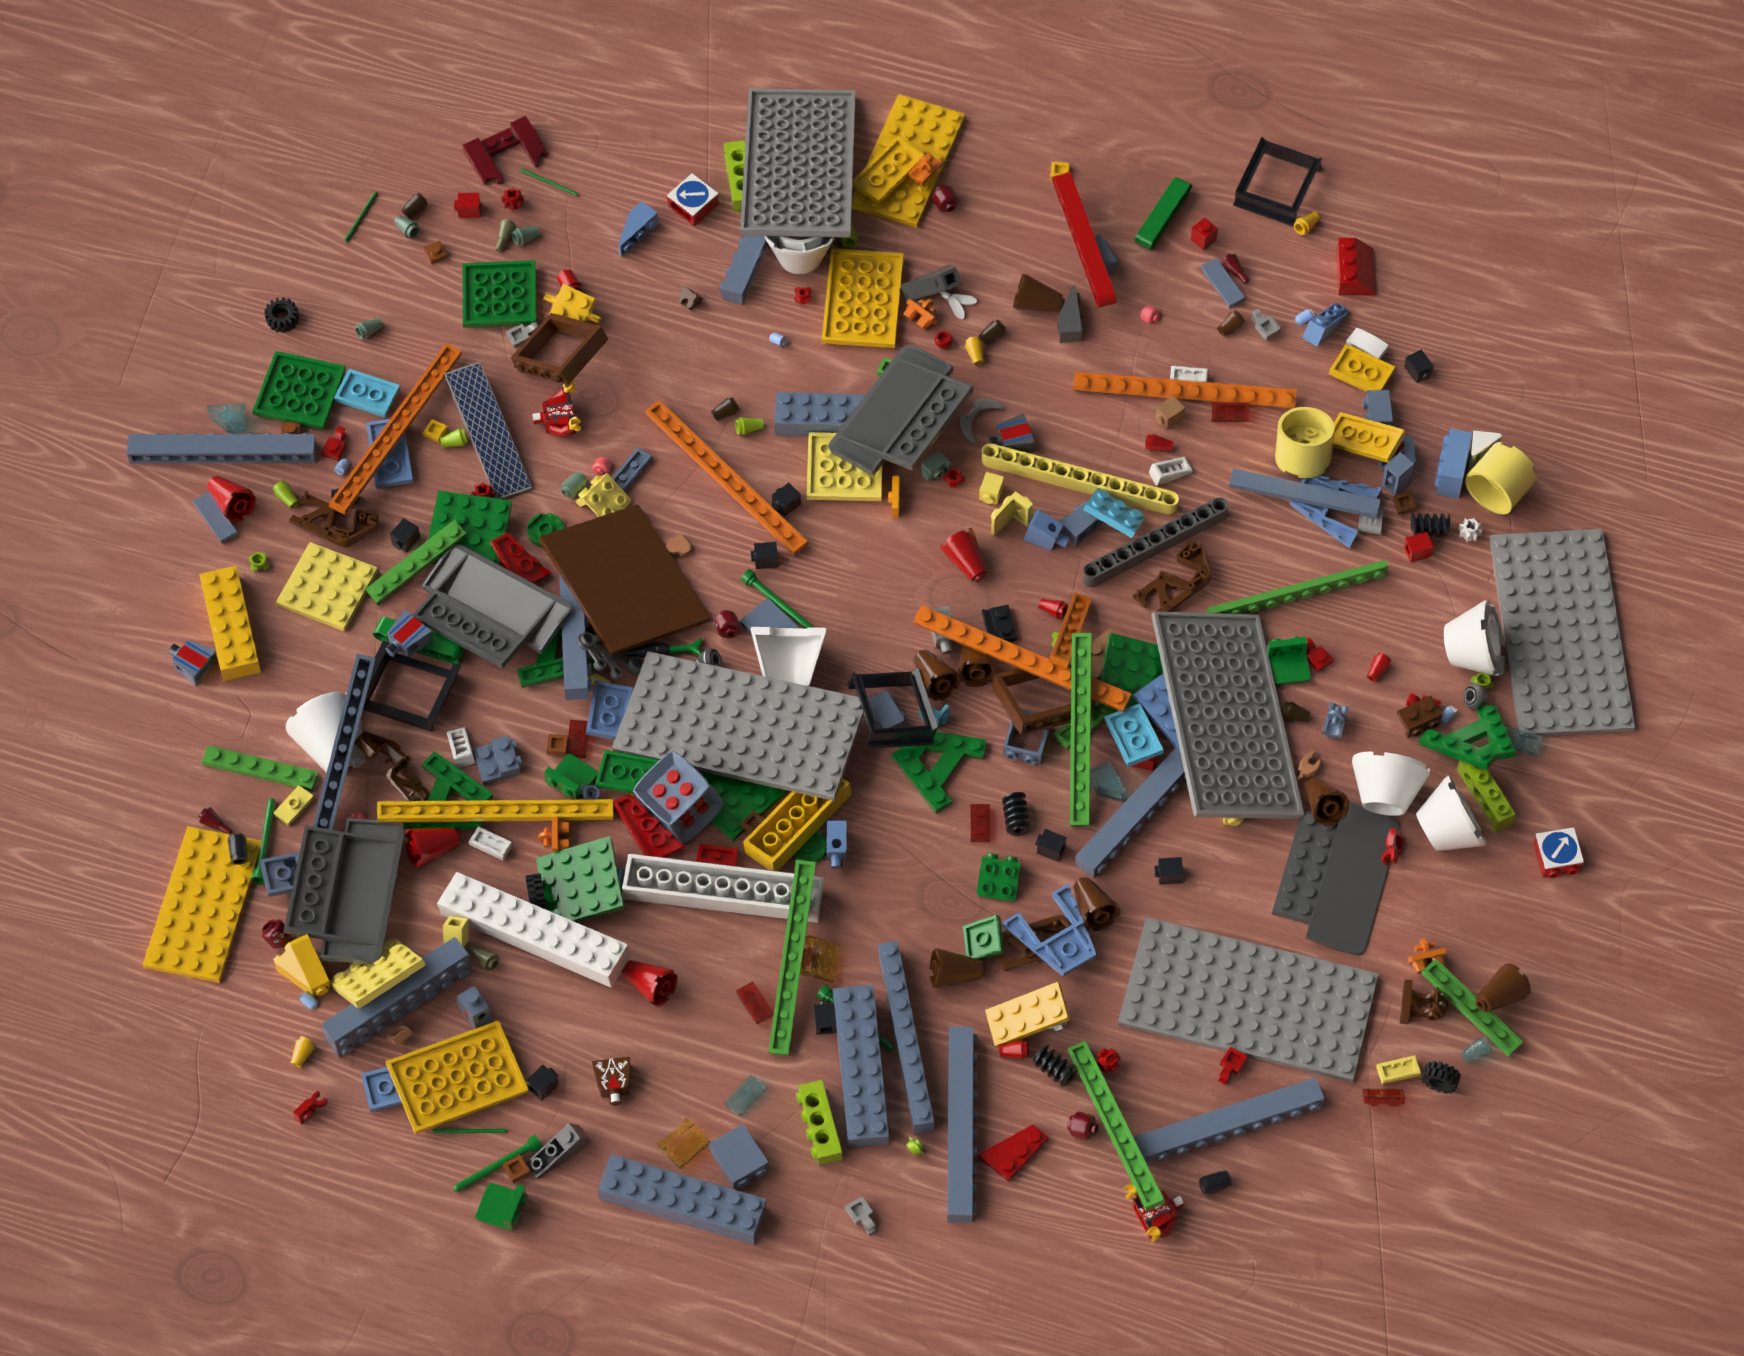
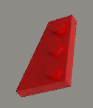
M508 532L490 542L505 569L531 583L551 575L552 572L547 568L545 569Z
M1032 1124L979 1153L978 1158L1009 1182L1046 1143L1048 1136Z

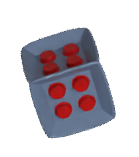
M671 751L661 758L639 780L633 789V794L639 803L682 844L694 838L718 814L723 806V799L719 793L709 785L707 780L687 760L675 751Z

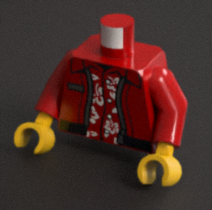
M573 380L569 385L563 384V388L542 402L543 412L532 414L534 424L545 423L546 433L563 438L568 434H576V431L581 430V426L578 425L581 423V420L574 417L571 394H569V391L573 393L577 389L576 386L572 385L574 384Z
M1128 1184L1123 1189L1129 1192L1126 1195V1199L1129 1200L1134 1197L1132 1208L1151 1242L1154 1243L1157 1239L1168 1237L1176 1226L1178 1216L1176 1210L1184 1207L1182 1198L1177 1196L1169 1199L1165 1191H1160L1165 1204L1146 1212L1133 1184Z

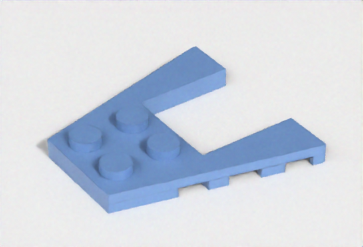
M1321 475L1313 478H1303L1301 483L1377 499L1382 491L1381 487H1367V484L1362 483L1358 485L1347 483L1346 480L1340 479V481H1336ZM1290 501V506L1351 549L1358 536V530L1326 517L1329 508Z
M1069 884L1053 892L1052 898L1072 925L1044 942H1040L1020 913L1015 914L1002 923L1004 928L1062 977L1096 958L1094 946L1086 931L1083 918L1079 913Z

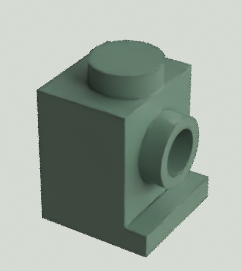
M937 451L921 462V474L925 480L930 482L941 478L951 468V463L940 451Z

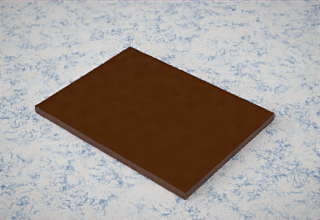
M639 504L540 536V543L610 656L710 622L711 618Z

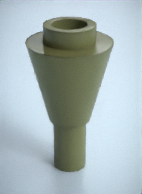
M509 219L500 221L498 243L495 248L497 252H502L505 243L512 235V231H515L517 228L514 225L515 223Z
M472 943L467 945L466 949L475 955L486 971L493 970L498 966V954L479 949Z

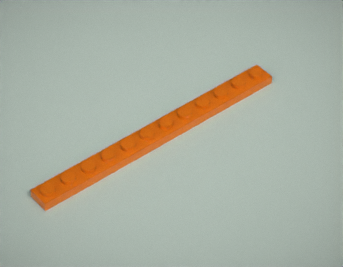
M445 343L329 502L330 508L346 515L445 379V373L450 372L461 357L462 350Z
M1075 371L1073 390L1164 398L1174 396L1176 399L1295 408L1297 389L1083 371Z
M660 400L645 410L646 415L793 556L808 545V541Z
M923 605L920 606L913 620V624L1071 690V668L1058 666L1050 662L1046 657ZM1091 677V699L1124 712L1131 698V693Z

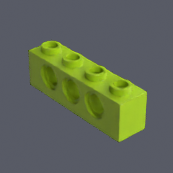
M745 140L724 143V156L734 212L741 211Z
M1459 760L1457 771L1495 832L1513 825L1516 814L1488 769L1484 770Z
M818 1080L799 1085V1093H796L798 1105L802 1104L804 1111H801L803 1123L807 1122L808 1125L806 1135L808 1141L813 1143V1147L810 1148L813 1160L817 1159L818 1166L842 1160V1151L823 1081ZM817 1103L818 1106L810 1107L809 1104ZM815 1121H822L823 1124H822V1125H815L814 1122H815ZM820 1139L828 1140L825 1144H821L818 1141Z

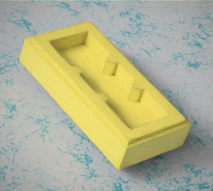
M298 785L273 814L283 823L290 826L313 801L314 796Z
M1415 1055L1376 1065L1382 1085L1421 1076Z

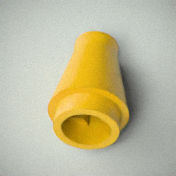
M1312 212L1296 219L1294 223L1295 231L1300 235L1308 234L1320 220L1318 213Z
M977 336L968 338L965 347L973 361V365L983 364V341Z
M300 1036L299 1040H296L290 1063L301 1068L315 1049L313 1047L315 1042Z

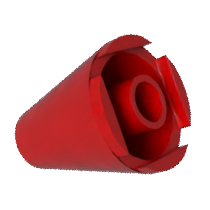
M214 476L208 481L207 489L225 518L230 522L242 521L243 516L249 515L256 505V497L250 489L221 476Z
M968 528V532L961 530L946 539L947 544L945 546L941 544L940 549L970 581L979 582L986 577L987 569L975 532L972 528Z
M454 827L408 829L404 832V838L408 837V843H405V848L411 863H416L414 866L416 868L452 850L461 841V835Z
M629 960L622 970V977L650 1003L657 1007L664 1005L669 1000L666 997L669 993H674L678 982V976L674 973V970L640 961Z

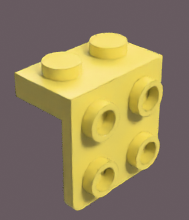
M607 473L603 476L597 475L590 482L592 485L588 489L585 487L578 494L579 498L575 501L580 507L587 504L598 517L625 509L631 503V498Z
M1016 491L1011 496H1007L1003 505L999 509L996 508L991 515L992 535L996 536L1012 518H1015L1028 528L1033 518L1032 501L1027 497L1021 496Z

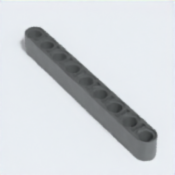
M1220 497L1215 498L1088 563L1083 568V583L1088 587H1095L1226 519L1228 513L1227 500Z

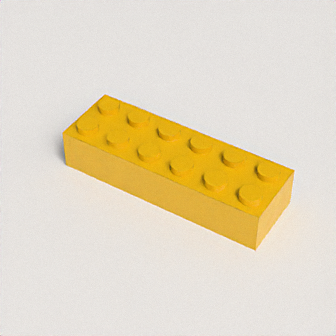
M237 566L199 574L223 681L261 673Z
M842 778L835 801L791 792L743 841L745 854L767 870L778 872L851 796L850 783Z

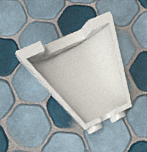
M751 627L762 675L764 677L810 686L827 628Z
M340 691L330 692L309 700L297 709L298 713L294 717L290 716L286 723L287 733L325 772H327L347 692L345 694H341ZM360 720V724H359V728H358V732H357L356 739H357V737H358L359 735H361V733H362L361 720ZM354 743L349 767L358 768L367 762L366 754Z

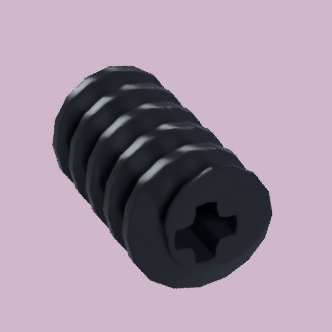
M1411 513V532L1414 535H1417L1418 532H1428L1430 537H1432L1433 532H1436L1437 537L1443 532L1444 536L1447 537L1450 531V513L1447 515V518H1445L1444 513H1441L1439 519L1436 513L1432 515V518H1430L1429 513H1426L1424 518L1421 513H1418L1416 518L1414 513Z
M1012 792L1002 798L1006 832L1012 836H1022L1031 830L1028 828L1030 822L1027 820L1029 815L1026 813L1028 808L1025 806L1027 801L1025 800L1026 794L1024 792Z
M1046 1044L1038 1051L1033 1062H1035L1037 1068L1041 1067L1042 1072H1047L1048 1077H1053L1054 1082H1059L1060 1087H1065L1075 1077L1077 1070L1072 1071L1073 1063L1068 1067L1066 1066L1068 1059H1064L1061 1062V1054L1055 1057V1049L1049 1052L1050 1045Z

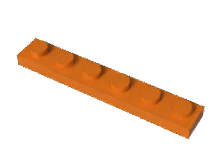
M1074 591L1052 650L1050 662L1067 668L1072 656V633H1080L1092 598Z

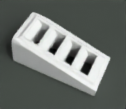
M1185 457L1153 463L1149 470V474L1156 486L1192 473V469Z
M463 727L447 732L456 767L462 768L473 765L475 761L466 728Z

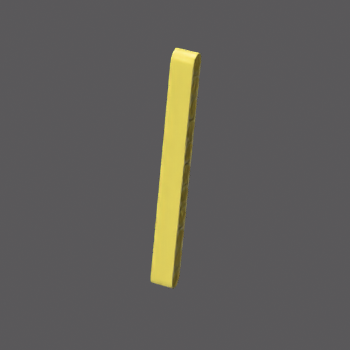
M986 444L982 448V464L988 468L1093 495L1098 488L1127 505L1165 515H1173L1178 510L1179 497L1173 491L995 444Z

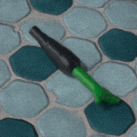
M701 637L688 645L669 646L666 643H655L639 646L624 651L623 657L635 656L645 658L648 651L667 656L669 653L691 652L699 656L703 638Z

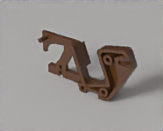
M308 491L304 492L305 494L298 501L296 507L299 508L301 505L308 504L320 508L307 515H303L301 518L293 515L289 519L291 524L344 548L350 547L365 536L377 531L379 526V515L377 513L356 509L351 530L333 528L337 511L330 508L329 503L308 494ZM319 517L327 518L324 528L312 524V521Z
M1189 541L1176 555L1178 563L1197 570L1190 582L1160 571L1158 577L1141 590L1138 589L1133 598L1146 608L1145 599L1155 589V592L1158 593L1161 607L1157 611L1171 612L1207 586L1211 581V572L1202 544L1197 545V543ZM1166 585H1169L1173 590L1179 588L1184 591L1170 601L1166 594Z
M363 731L357 737L355 745L369 758H374L381 752L387 756L385 763L392 762L394 764L384 778L389 779L390 784L400 792L406 801H421L420 797L414 796L415 792L424 801L429 799V791L424 786H420L422 783L407 767L411 761L410 757L404 755L397 742ZM400 772L406 778V780L397 776L398 773ZM403 786L411 788L412 791L408 792Z
M1056 915L1029 923L1028 925L1042 943L1043 932L1059 933L1072 924L1065 916ZM1008 930L1002 932L1003 941L1007 940L1008 944L1013 945L1024 956L1020 958H1007L999 954L998 956L1004 971H1009L1032 962L1041 963L1042 959Z

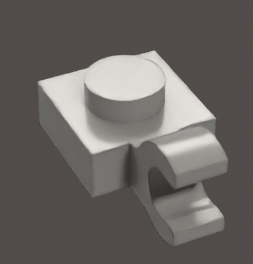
M1259 309L1252 312L1251 320L1255 323V329L1265 341L1281 331V327L1270 315L1265 318Z
M534 322L524 328L523 324H520L506 331V335L514 349L520 347L538 328V325Z
M863 1197L845 1206L846 1212L855 1225L862 1223L868 1235L876 1232V1226L870 1219L873 1216V1211Z

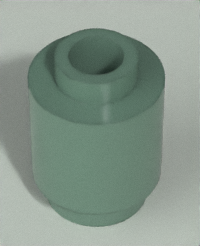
M580 471L573 473L561 484L562 494L566 498L570 497L573 499L586 487L588 483L587 477Z

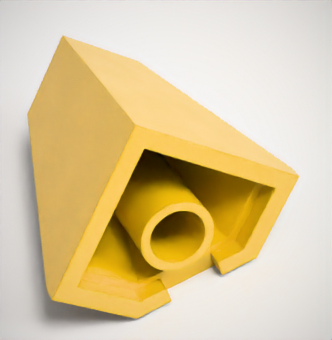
M307 934L289 942L285 946L286 951L283 955H277L273 959L279 973L305 992L308 991L312 996H323L331 990L330 981Z

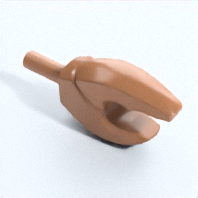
M1316 750L1302 758L1298 768L1299 775L1296 778L1297 784L1302 778L1308 779L1319 771L1322 763L1321 759L1315 764L1309 763L1315 756Z

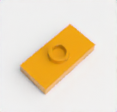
M892 476V491H888V503H892V518L899 517V476Z

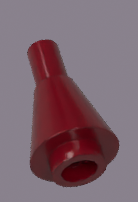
M1227 254L1222 259V266L1235 276H1238L1243 284H1246L1249 278L1243 272L1237 255Z
M211 807L208 809L204 808L198 816L200 818L199 823L219 829L225 834H231L233 831L223 823Z

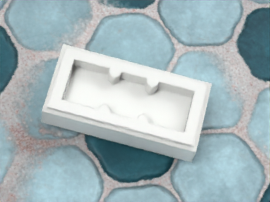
M1171 366L1170 379L1207 382L1208 369Z
M479 826L469 840L470 846L500 860L505 859L513 846L511 841Z

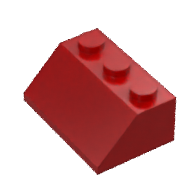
M1338 238L1336 248L1338 295L1375 296L1373 248L1358 238Z

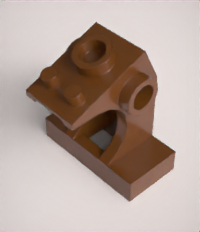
M1404 980L1399 1024H1408L1409 1016L1424 1017L1432 1021L1445 1018V1010H1448V999L1444 997L1445 994L1441 992L1439 987H1436V990H1431L1429 994H1420L1412 990L1413 980ZM1418 1002L1428 1003L1429 1008H1417Z

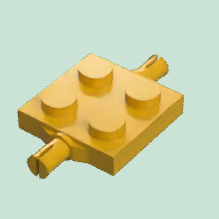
M565 284L562 285L556 297L549 293L545 295L550 298L544 296V300L553 303L550 313L583 322L590 320L599 324L601 321V317L593 314V307L597 299Z

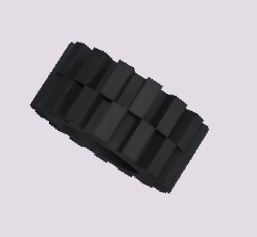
M282 297V300L275 298L276 302L271 300L264 310L268 327L270 326L271 330L275 329V332H279V329L282 333L285 332V329L291 331L290 327L295 328V323L298 324L299 314L295 302H291L289 298L286 301L285 297ZM285 311L289 313L285 318L275 317L278 312Z
M541 873L526 875L529 902L538 907L546 908Z
M1430 1061L1425 1066L1421 1080L1423 1083H1426L1427 1087L1430 1086L1432 1090L1436 1089L1437 1092L1443 1091V1093L1447 1094L1448 1092L1450 1094L1456 1091L1461 1073L1457 1069L1454 1070L1455 1067H1450L1447 1063L1442 1064L1440 1061L1438 1063Z

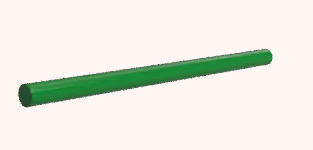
M521 169L523 173L578 196V193L528 170Z
M376 191L344 239L345 242L349 240L378 193Z
M433 1129V1133H506V1129Z

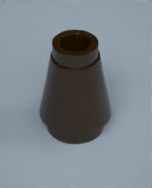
M421 193L414 194L403 209H401V212L406 218H409L425 209L428 202Z
M999 319L993 320L978 337L983 341V344H986L1003 336L1006 329Z
M727 397L711 410L714 419L718 420L736 414V411L740 409L733 397L729 399Z
M1285 701L1281 714L1285 719L1308 722L1311 712L1292 701Z

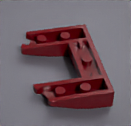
M526 116L511 122L510 128L482 141L476 138L462 145L464 155L484 185H487L486 179L497 178L498 184L504 183L491 157L520 144L535 168L540 165L537 159L541 154L545 157L548 156L539 136Z

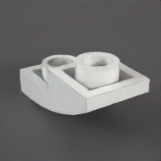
M1356 328L1346 341L1348 345L1378 359H1381L1389 349V345L1359 328Z

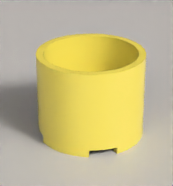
M1298 407L1285 412L1280 417L1275 460L1278 467L1284 473L1290 472L1298 475V478H1313L1325 472V469L1331 463L1334 438V423L1330 416L1316 408Z
M1498 442L1488 450L1466 475L1465 484L1471 496L1481 506L1493 513L1504 515L1509 513L1535 484L1538 475L1532 469L1534 466L1532 461L1521 450L1514 446L1509 448L1504 446L1502 442Z

